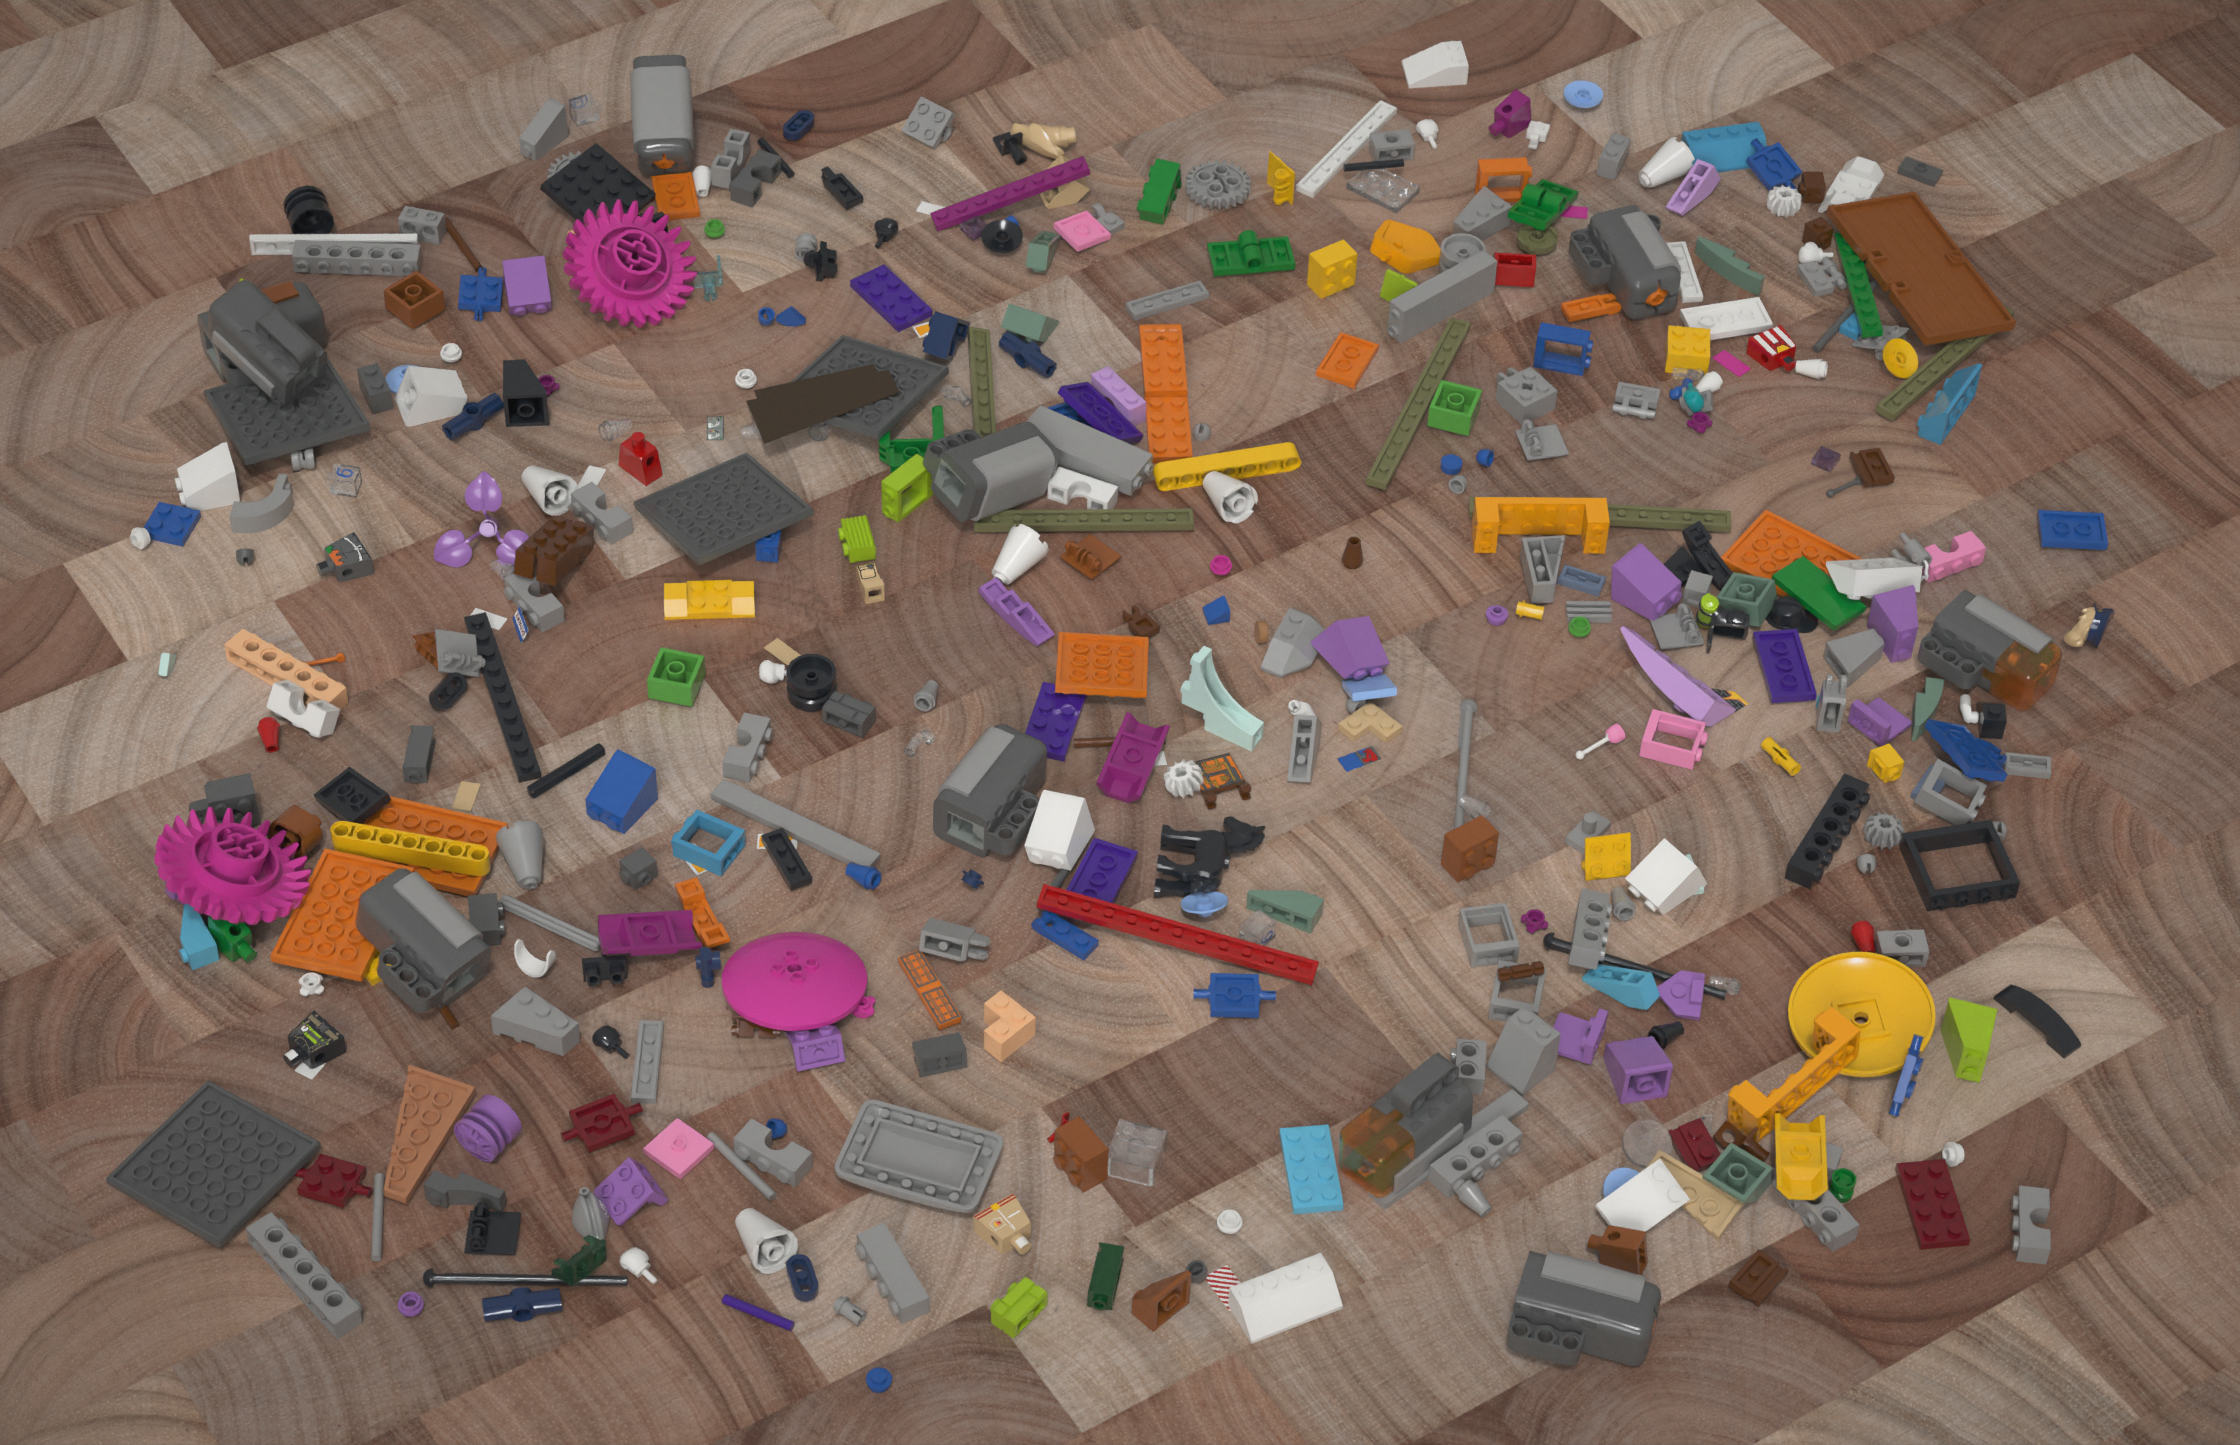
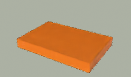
M692 172L651 176L653 192L656 193L655 202L658 213L663 212L665 215L667 214L669 220L700 217Z
M1340 332L1317 368L1316 376L1355 389L1377 354L1379 344Z

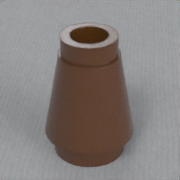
M1350 537L1342 555V562L1348 569H1357L1364 560L1361 540L1358 537Z

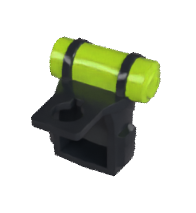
M1710 593L1702 597L1699 602L1696 620L1700 627L1709 628L1707 654H1710L1713 635L1733 639H1746L1749 629V614L1734 608L1731 611L1720 608L1718 599Z

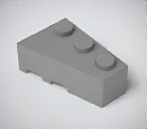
M1483 186L1454 220L1452 234H1471L1483 241L1510 225L1511 219L1507 218L1512 206Z
M1565 535L1522 538L1519 557L1531 604L1552 603L1554 600Z
M527 987L521 989L491 1015L493 1034L498 1036L504 1034L513 1037L514 1041L520 1043L526 1041L535 1044L536 1048L564 1056L580 1042L579 1023Z

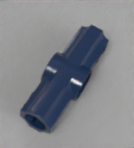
M1008 331L999 340V347L1012 355L1017 365L1021 368L1028 366L1046 378L1051 377L1057 369V363L1042 354L1041 349L1035 342L1026 343Z
M495 392L479 402H469L463 406L462 413L442 425V430L451 441L469 430L477 431L483 427L484 420L504 408V403Z
M519 1287L512 1290L510 1295L482 1298L484 1321L513 1318L515 1321L525 1322L531 1320L535 1314L562 1311L560 1288L532 1291L526 1287Z

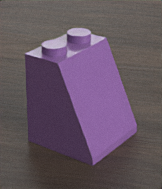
M537 256L503 260V280L509 315L523 316L531 312L541 314L552 310L545 257Z
M1641 543L1612 565L1611 599L1649 620L1654 621L1660 615H1664L1682 597L1681 581Z
M1914 585L1873 595L1867 628H1874L1877 634L1883 638L1885 643L1883 652L1891 663L1903 661L1912 656L1918 630Z
M1369 616L1335 621L1311 641L1312 646L1344 679L1354 678L1358 680L1368 675L1374 677L1384 672L1383 669L1390 664Z
M1653 1036L1614 1041L1606 1044L1603 1059L1620 1104L1667 1097L1673 1065Z

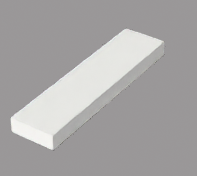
M1686 242L1666 243L1681 266L1679 295L1682 303L1703 302V293Z

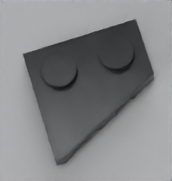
M1680 547L1663 564L1681 581V588L1686 586L1691 570L1703 573L1684 547Z

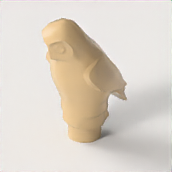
M1014 123L1010 131V135L1022 132L1021 144L1039 154L1057 159L1061 154L1065 156L1064 150L1061 149L1062 147L1067 148L1069 144L1077 143L1074 127L1066 128L1063 125L1049 126L1036 123L1031 125Z

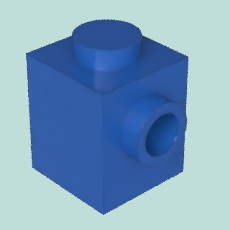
M781 530L756 540V561H779L782 546Z

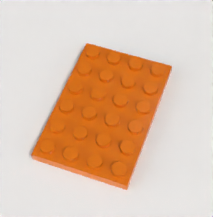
M1765 510L1721 557L1733 572L1771 579L1774 573L1802 556L1806 557L1829 577L1831 575L1826 567V561L1862 559L1768 510ZM1775 584L1776 594L1782 597L1790 596Z
M390 796L391 801L362 823L364 825L483 845L488 848L490 865L499 850L495 838L497 832L504 826L509 829L506 822ZM381 860L414 867L415 872H418L435 889L464 896L477 895L486 875L472 876Z
M325 848L308 880L310 885L307 893L304 895L301 904L294 908L270 955L271 962L362 982L378 950L356 928L355 921L360 896L393 871L404 868L415 872L414 867Z

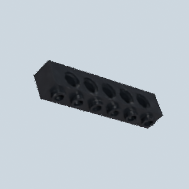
M1844 773L1789 860L1785 879L1808 889L1812 888L1815 881L1819 883L1824 873L1823 868L1825 866L1829 867L1833 859V852L1839 851L1843 842V836L1847 837L1852 828L1851 823L1853 821L1857 822L1861 814V807L1867 806L1871 794H1868L1869 783Z

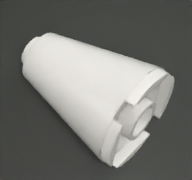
M1671 137L1641 169L1639 181L1644 187L1652 188L1689 173L1693 167L1692 161L1695 159L1683 141L1677 142L1675 140L1677 137Z
M534 465L527 467L522 473V483L542 511L551 516L564 514L569 510L567 507L571 504V493L578 490L577 483L570 476Z
M1217 471L1208 473L1203 480L1205 491L1224 521L1232 522L1233 524L1240 523L1253 513L1252 508L1254 503L1257 505L1258 496L1256 490L1250 484Z
M1016 524L1013 525L992 569L993 579L997 577L1003 585L1011 584L1048 554L1049 548L1047 543L1044 542L1042 544L1038 539L1040 535L1030 527L1019 524L1018 527H1016Z
M747 1208L738 1214L735 1225L754 1268L761 1273L771 1274L786 1267L785 1262L791 1256L796 1255L798 1248L797 1238L794 1234L753 1208Z

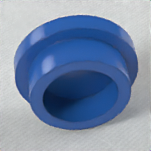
M874 1368L866 1375V1384L875 1393L885 1392L891 1386L892 1375L885 1368Z

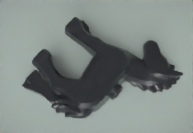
M1232 816L1224 818L1223 828L1227 832L1217 830L1176 831L1169 825H1162L1160 849L1195 854V863L1181 865L1169 860L1164 855L1158 854L1156 871L1162 872V875L1173 876L1179 880L1166 881L1164 879H1156L1153 898L1166 896L1186 897L1194 892L1206 893L1217 889L1221 885L1224 869H1229L1230 854L1246 853L1247 851L1255 850L1263 842L1265 837L1263 831L1266 827L1251 826Z

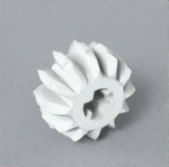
M1781 185L1780 188L1774 187L1773 190L1769 191L1767 209L1771 210V214L1787 218L1788 215L1794 216L1795 213L1799 212L1801 194L1797 192V189Z
M1183 759L1181 763L1174 761V766L1167 767V773L1164 774L1166 789L1175 798L1181 796L1184 799L1188 794L1193 796V792L1200 791V785L1204 784L1202 770L1193 760L1187 762Z

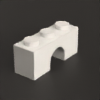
M1058 467L1054 476L1049 480L1047 499L1068 505L1071 499L1084 497L1087 498V509H1113L1118 502V486Z
M290 680L273 683L266 707L274 711L276 716L288 719L296 727L304 728L313 737L321 738L333 734L340 712L339 708L322 699L309 702L306 709L303 703L304 688Z

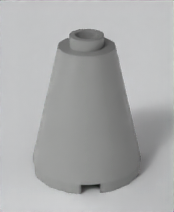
M518 821L513 823L514 827L507 829L506 826L501 828L495 838L518 885L530 890L536 888L542 881L543 830L536 822Z

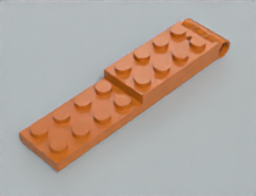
M1139 324L1144 400L1147 402L1146 429L1148 452L1153 454L1152 463L1191 458L1193 454L1182 325Z

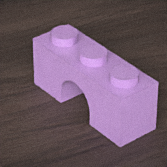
M1109 366L1091 374V385L1109 402L1112 401L1115 408L1134 426L1146 421L1147 402Z

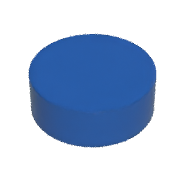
M1453 454L1445 455L1441 459L1440 468L1448 475L1458 474L1462 470V459Z

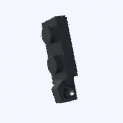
M828 166L821 169V179L824 187L845 209L863 203V195L842 173L835 174Z

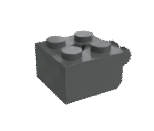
M250 773L208 781L204 785L206 799L194 801L189 805V811L194 809L202 824L208 807H212L217 823H222L226 810L232 808L234 823L240 824L246 813L250 812L252 814L251 827L261 825Z

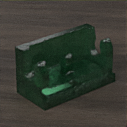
M591 1235L585 1236L583 1240L591 1245H583L581 1250L567 1261L562 1258L555 1259L553 1262L559 1265V1267L553 1268L551 1275L572 1286L576 1285L606 1261V1240H600Z

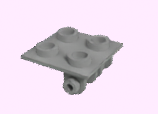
M1882 324L1883 336L1865 338L1859 336L1851 346L1875 349L1876 359L1883 360L1885 344L1894 338L1906 341L1905 333L1909 331V328Z
M1526 419L1522 422L1521 429L1515 430L1527 461L1569 455L1556 424L1534 427V423Z
M1685 603L1678 606L1677 613L1660 615L1656 620H1650L1661 650L1704 645L1694 615L1690 611V607Z
M435 629L438 672L450 674L458 672L464 676L479 677V669L485 666V659L477 655L476 635Z

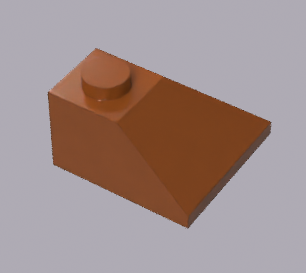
M1186 1270L1152 1283L1144 1290L1137 1291L1132 1298L1131 1314L1154 1332L1189 1304L1191 1272Z

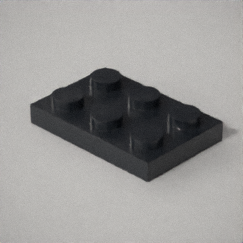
M348 767L314 794L318 803L342 820L358 824L364 823L365 820L391 801L386 791L351 767Z

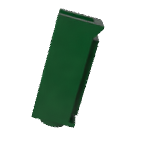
M1099 1242V1252L1096 1255L1087 1294L1088 1307L1112 1311L1124 1258H1122L1124 1246Z

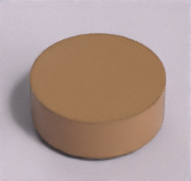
M1265 621L1255 622L1254 636L1257 644L1266 643L1268 640V625Z

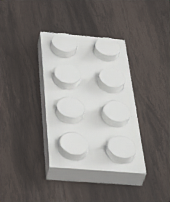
M1759 297L1680 310V317L1685 327L1710 329V340L1759 333L1773 328V323Z

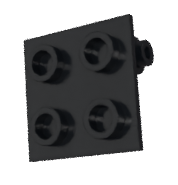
M485 1202L477 1203L474 1211H470L464 1253L516 1255L521 1212L489 1211Z

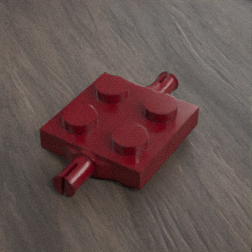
M614 1093L569 1111V1118L574 1128L561 1132V1138L563 1142L578 1137L583 1141L589 1153L635 1135V1129L630 1122V1116L642 1113V1106L638 1102L625 1107L619 1102Z
M320 1154L309 1169L301 1168L294 1175L303 1178L297 1187L299 1196L342 1208L356 1194L370 1198L373 1193V1187L361 1185V1181L367 1174L366 1166Z

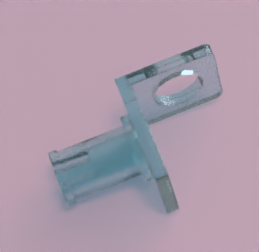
M717 255V271L697 272V276L694 278V287H703L704 299L706 301H710L709 294H711L712 301L716 300V286H722L720 255Z

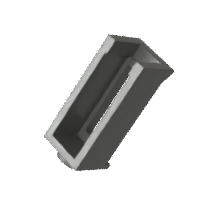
M411 725V734L409 735L404 764L402 765L404 782L428 783L436 740L432 739L434 726Z

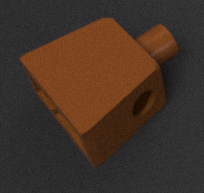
M1610 1225L1606 1228L1602 1237L1591 1234L1587 1247L1599 1252L1600 1264L1642 1276L1648 1264L1645 1231Z

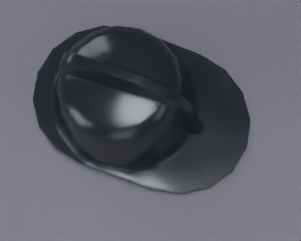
M1791 596L1775 599L1771 611L1765 618L1768 624L1773 627L1797 629L1798 633L1812 632L1818 626V618L1805 609L1799 600Z

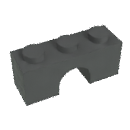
M759 149L750 158L749 163L740 170L739 175L730 182L731 201L753 208L762 197L761 181L772 184L781 174V156Z

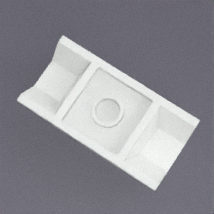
M1859 156L1846 162L1826 193V197L1818 212H1825L1828 206L1871 199L1884 178V173L1877 162Z

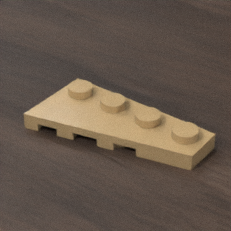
M1659 1150L1647 1167L1661 1159L1690 1199L1681 1207L1719 1241L1744 1204L1703 1179L1702 1174Z

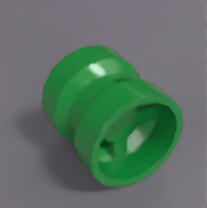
M1840 1168L1833 1172L1828 1190L1840 1203H1846L1852 1199L1857 1181L1856 1175L1846 1168Z

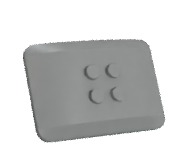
M868 1100L861 1106L837 1158L835 1173L844 1180L891 1196L937 1208L968 1213L974 1211L980 1203L1003 1149V1139L995 1132L879 1100Z

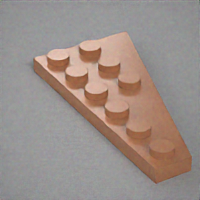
M408 1065V1076L404 1085V1095L400 1105L390 1165L387 1169L383 1189L384 1197L405 1204L409 1202L453 1131L455 1124L460 1120L476 1094L474 1086L412 1065Z

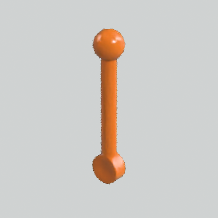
M338 653L335 657L305 663L309 666L333 661L341 663L346 658L343 653Z

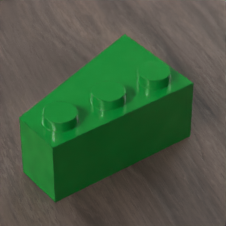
M1156 158L1154 166L1151 165L1150 179L1148 183L1145 182L1144 196L1143 199L1138 201L1137 211H1139L1140 220L1164 225L1171 210V202L1177 198V195L1174 194L1175 190L1182 187L1180 163Z

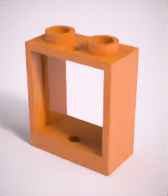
M1527 158L1478 159L1475 194L1483 186L1488 187L1489 176L1521 175L1520 186L1488 188L1507 203L1518 202L1522 197L1525 186L1530 183L1528 179L1532 178V167L1528 166Z

